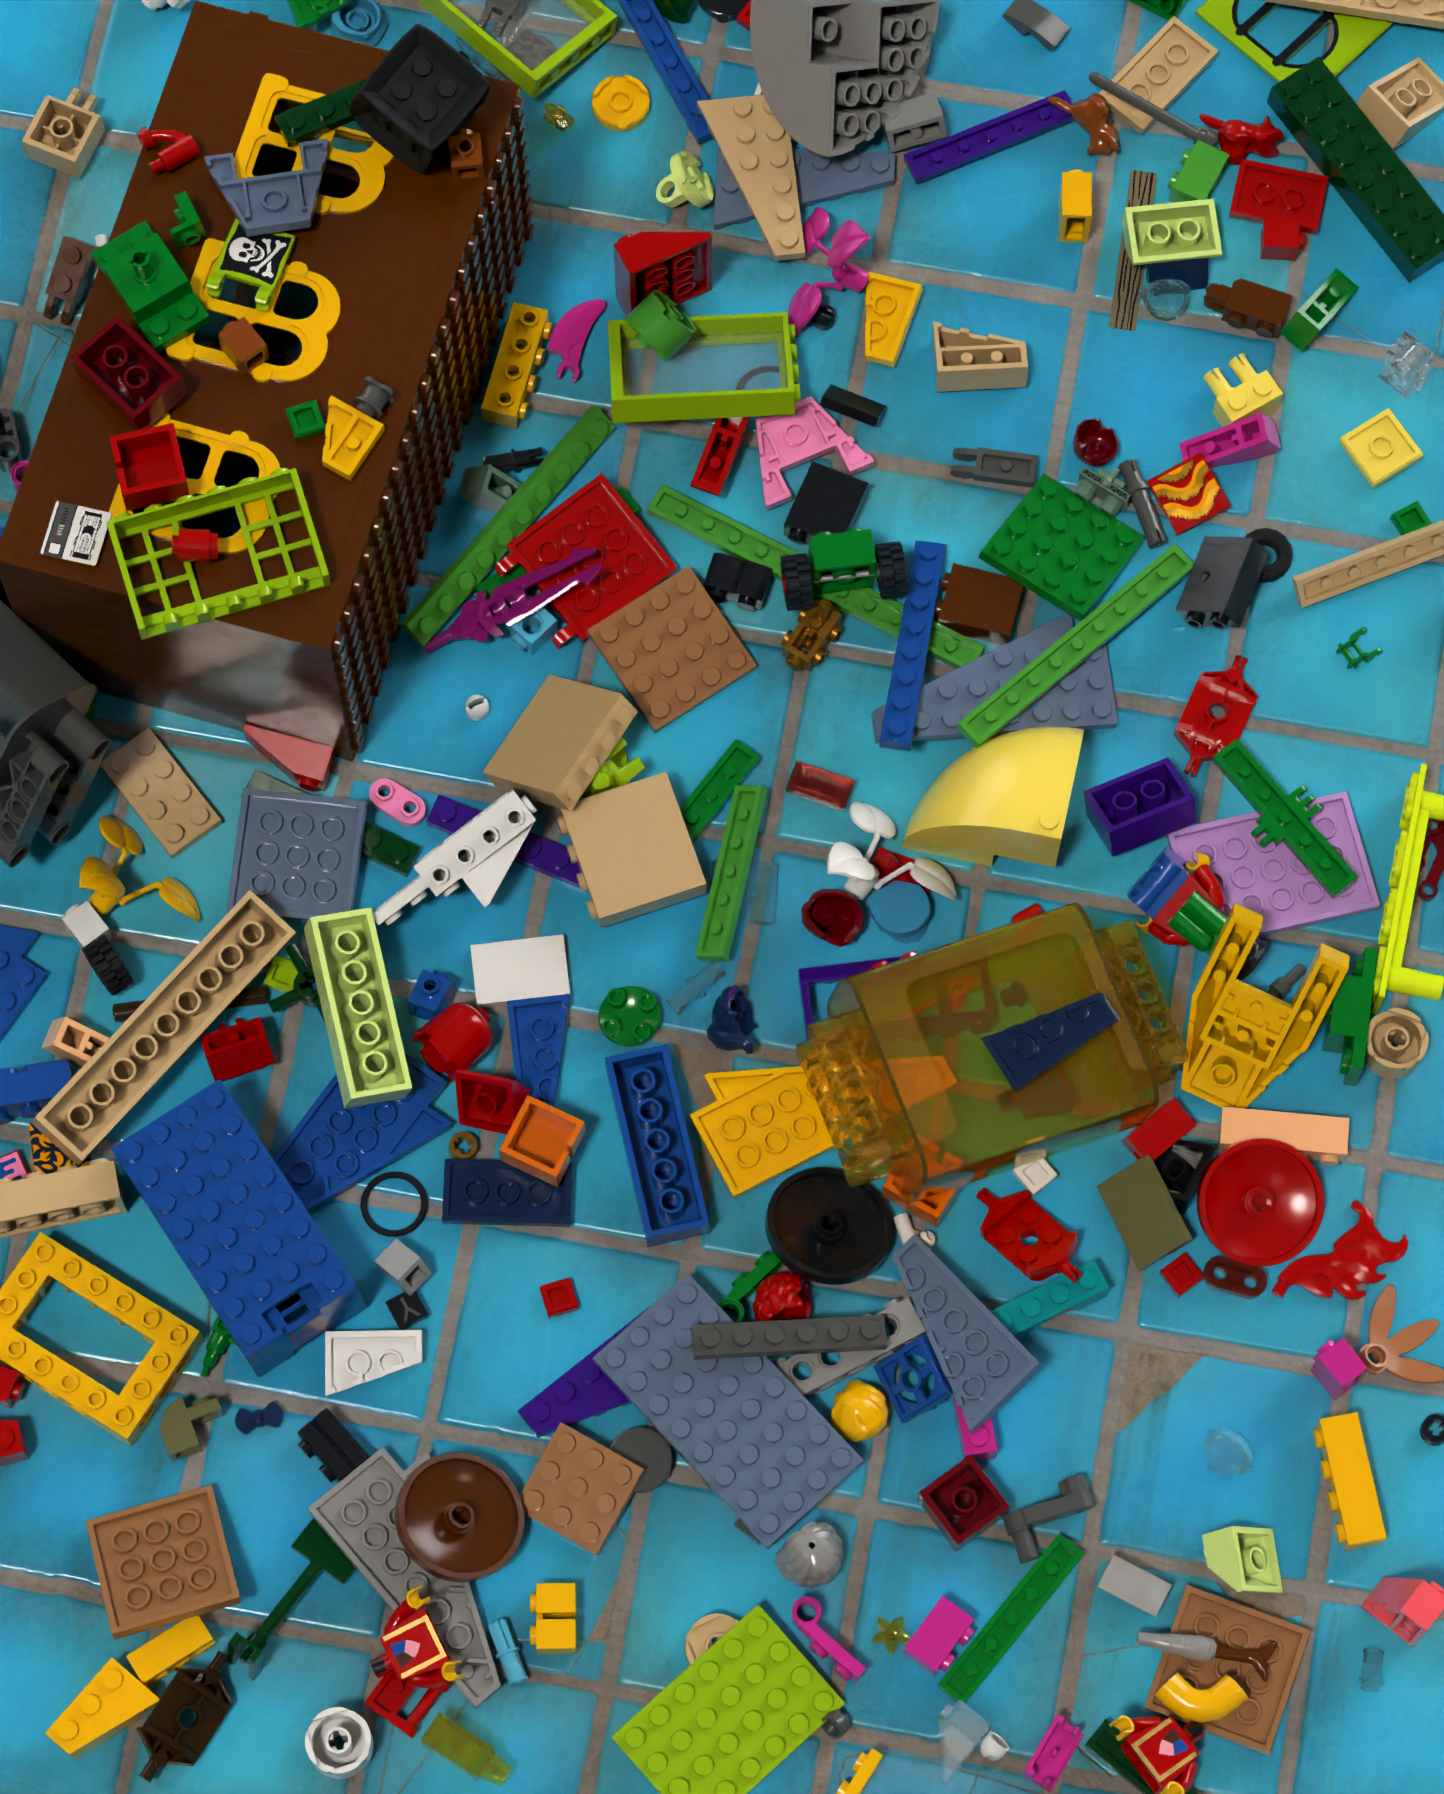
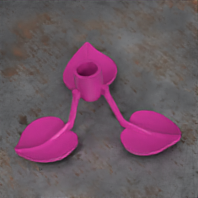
M816 207L812 215L802 225L805 254H808L815 246L828 256V266L833 268L832 277L835 279V283L815 282L812 286L806 282L796 291L789 305L788 321L789 324L795 325V336L799 337L802 328L811 320L819 308L822 296L820 288H834L842 291L843 287H846L855 293H859L868 281L867 271L846 260L871 237L862 230L858 223L853 220H847L835 232L831 241L832 248L828 250L820 242V239L826 235L829 229L828 213L821 207Z

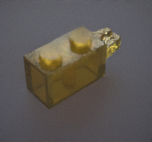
M441 1713L437 1714L420 1740L422 1746L475 1781L481 1778L501 1787L512 1771L509 1766L495 1755L493 1747Z

